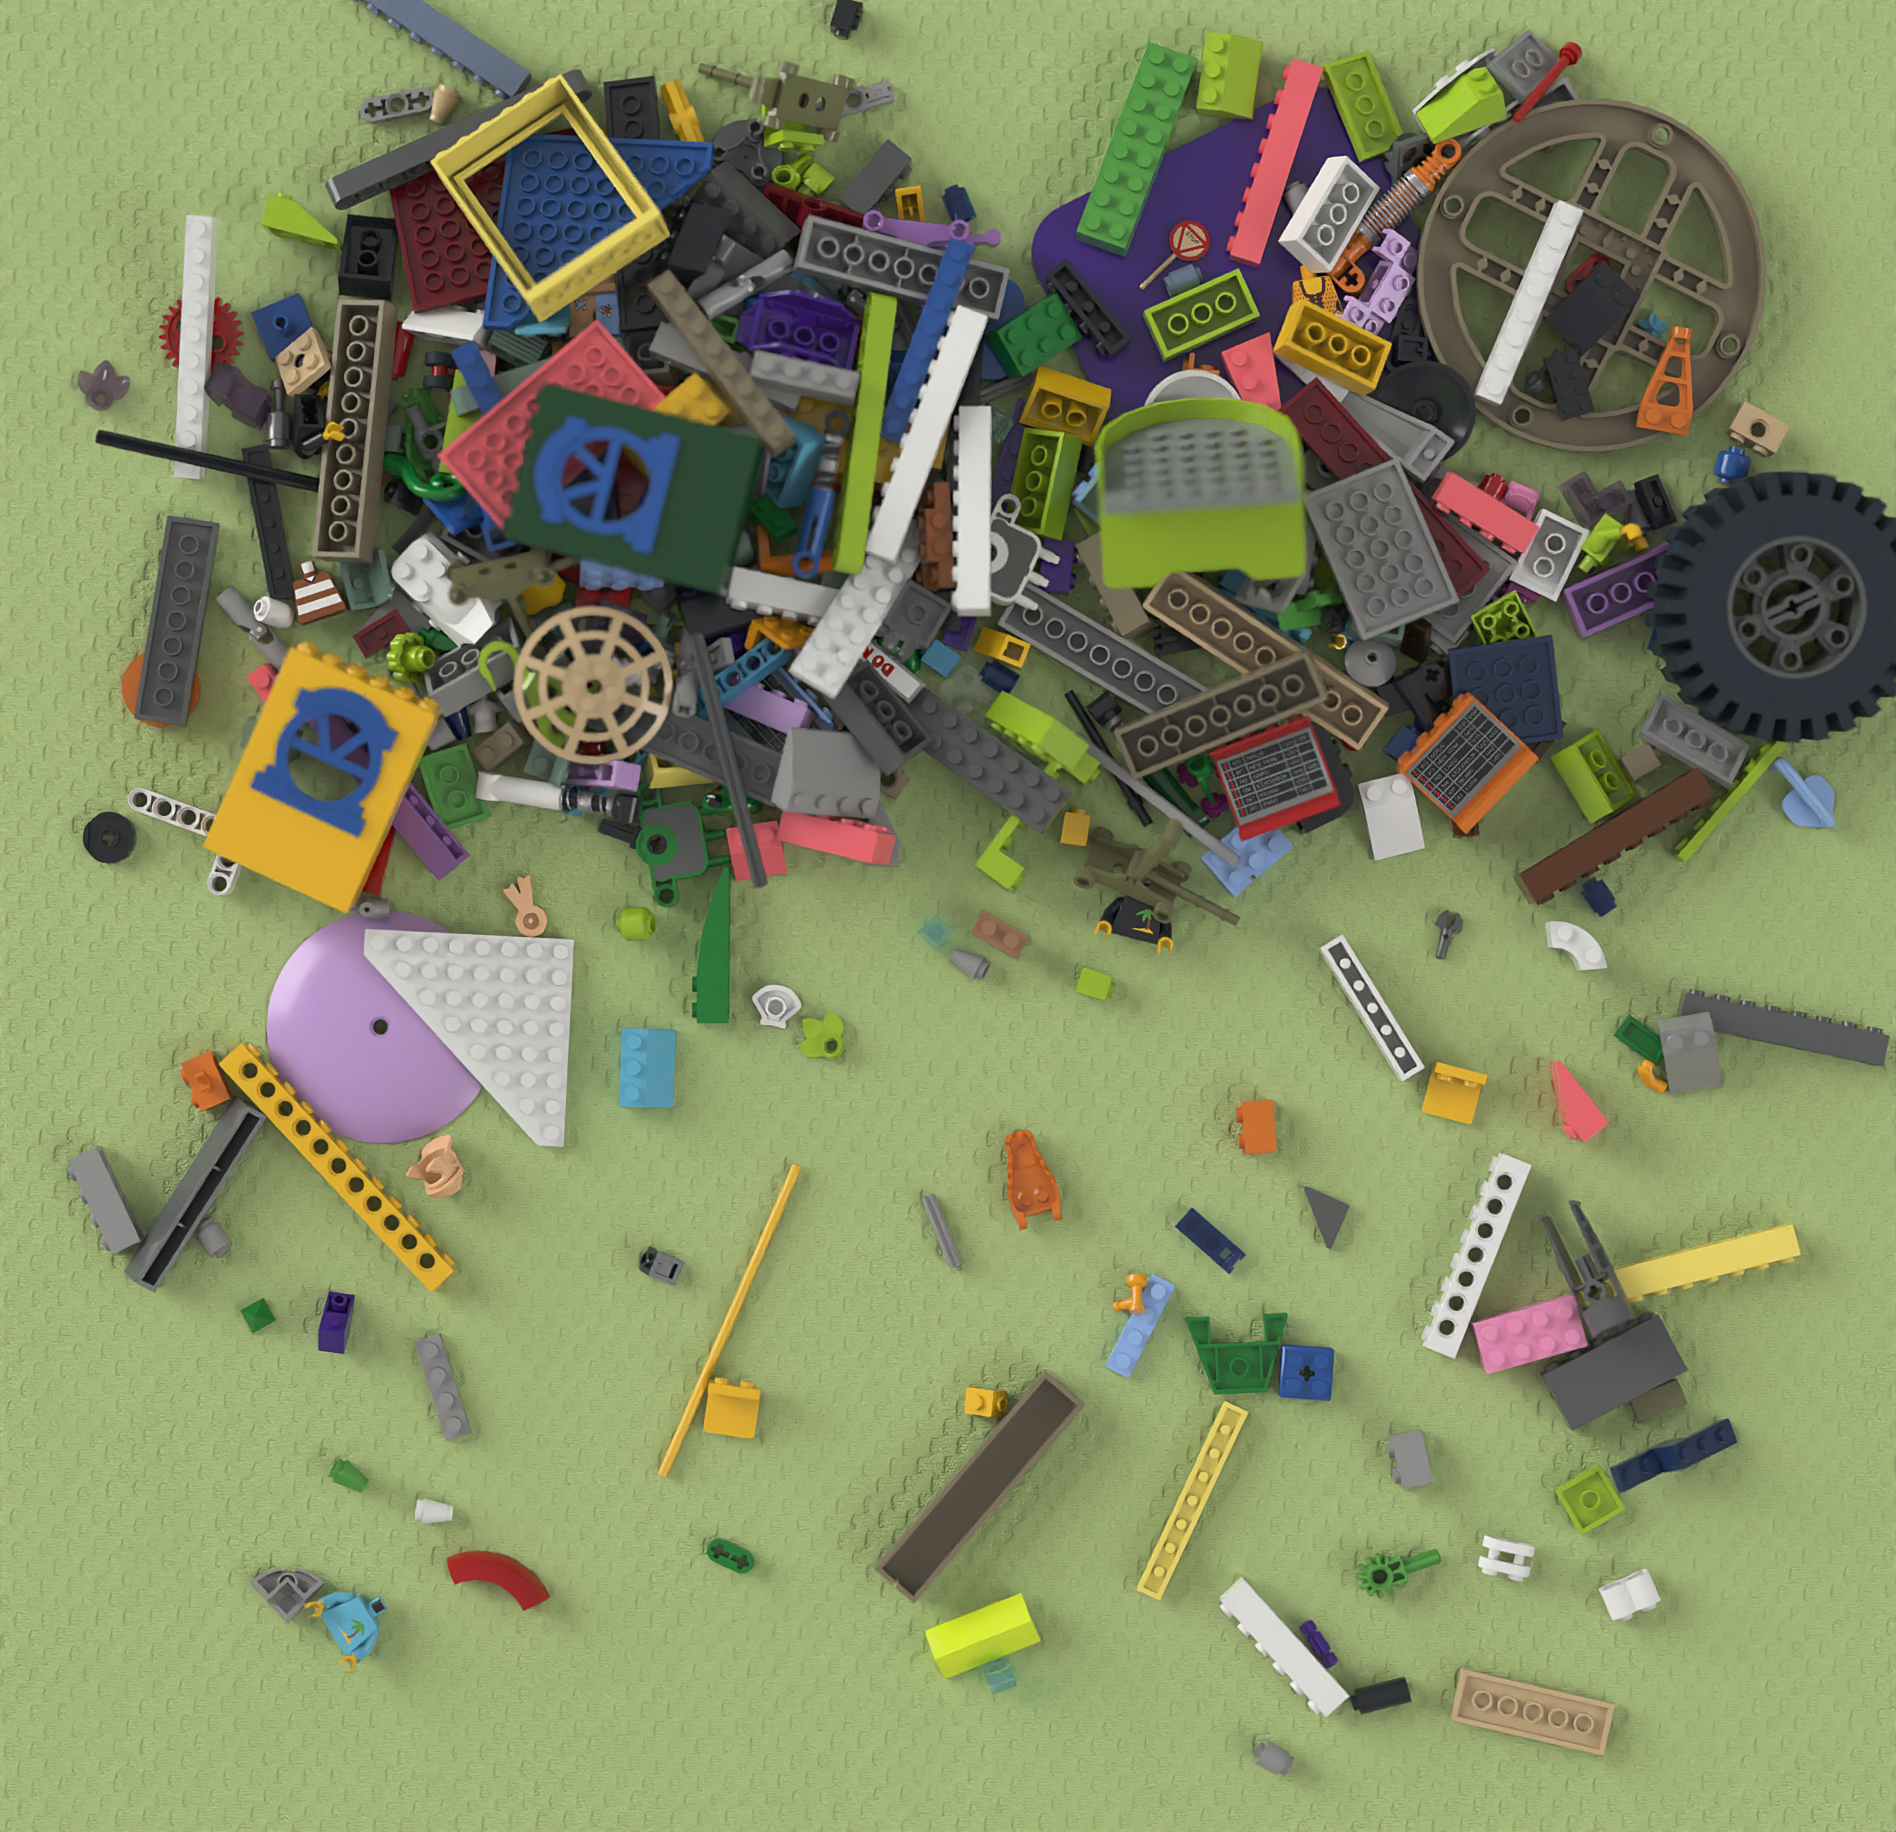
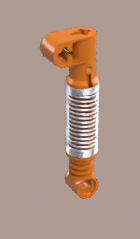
M1450 138L1438 142L1435 150L1431 152L1432 157L1427 156V162L1424 160L1421 162L1422 167L1420 165L1411 167L1408 172L1404 173L1408 182L1401 177L1402 182L1397 180L1399 185L1394 184L1395 188L1391 187V192L1387 190L1388 195L1384 193L1385 198L1380 197L1382 201L1377 200L1378 205L1374 203L1375 208L1370 207L1371 212L1367 210L1368 215L1365 213V218H1362V221H1360L1331 272H1325L1345 294L1357 297L1365 289L1367 279L1354 263L1367 250H1372L1374 246H1378L1382 242L1381 238L1385 239L1382 230L1384 228L1395 229V226L1399 225L1398 222L1402 223L1401 219L1409 216V213H1412V209L1415 210V206H1419V203H1422V199L1425 200L1434 191L1435 180L1439 181L1441 179L1440 175H1446L1445 170L1449 172L1463 158L1462 149L1456 140ZM1447 148L1456 150L1455 155L1450 159L1442 157L1444 150ZM1351 266L1353 268L1348 273L1354 280H1357L1358 284L1356 286L1350 285L1345 276L1340 281L1337 280Z

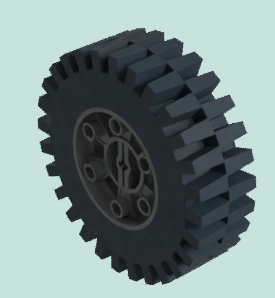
M1804 471L1758 473L1757 476L1734 479L1730 481V486L1714 488L1704 495L1707 500L1700 505H1692L1681 514L1686 520L1681 527L1669 529L1664 540L1670 543V546L1666 553L1655 555L1651 566L1660 571L1657 582L1647 583V593L1645 596L1655 600L1654 612L1645 613L1646 626L1656 629L1658 640L1649 643L1653 655L1664 658L1667 665L1660 670L1666 681L1677 684L1681 690L1677 695L1684 703L1700 709L1698 713L1700 716L1708 721L1724 726V729L1765 740L1800 743V739L1814 741L1829 738L1828 732L1830 731L1847 732L1857 727L1854 721L1855 718H1872L1882 710L1876 703L1880 697L1896 696V681H1894L1896 678V518L1884 515L1883 512L1888 506L1879 498L1863 496L1864 488L1852 482L1836 481V476ZM1777 546L1781 569L1767 575L1755 561V558L1767 549ZM1800 547L1804 554L1801 561L1798 562L1794 558V552ZM1813 552L1829 568V571L1821 578L1807 571ZM1751 570L1755 571L1757 576L1753 584H1749L1747 581V574ZM1791 580L1799 586L1786 594H1776L1767 602L1770 592L1779 583ZM1736 588L1750 593L1747 602L1748 614L1733 616L1732 605ZM1839 599V612L1837 622L1835 623L1828 620L1830 600ZM1806 611L1802 621L1791 631L1781 633L1773 627L1787 619L1799 618ZM1745 623H1749L1751 626V633L1747 637H1744L1741 632V628ZM1761 634L1773 642L1765 664L1757 661L1746 650V647ZM1814 640L1821 650L1811 659L1802 663L1799 645ZM1787 653H1791L1793 662L1790 666L1786 667L1783 658Z

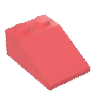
M1553 1060L1549 1065L1560 1120L1565 1125L1562 1127V1130L1570 1140L1585 1142L1609 1124V1122L1561 1061Z

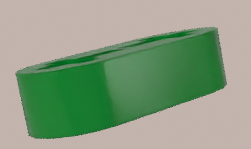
M715 1538L708 1545L707 1555L715 1563L741 1574L747 1573L753 1567V1554L737 1544L723 1538ZM719 1543L723 1544V1550L730 1553L729 1557L724 1554L716 1557L712 1546L717 1547ZM744 1554L747 1556L746 1560L750 1564L743 1565L740 1568L738 1567V1561L731 1558L732 1555L741 1558Z

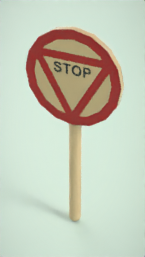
M1191 220L1177 224L1169 237V245L1173 254L1140 285V289H1145L1176 257L1189 262L1203 257L1210 244L1209 233L1205 227Z

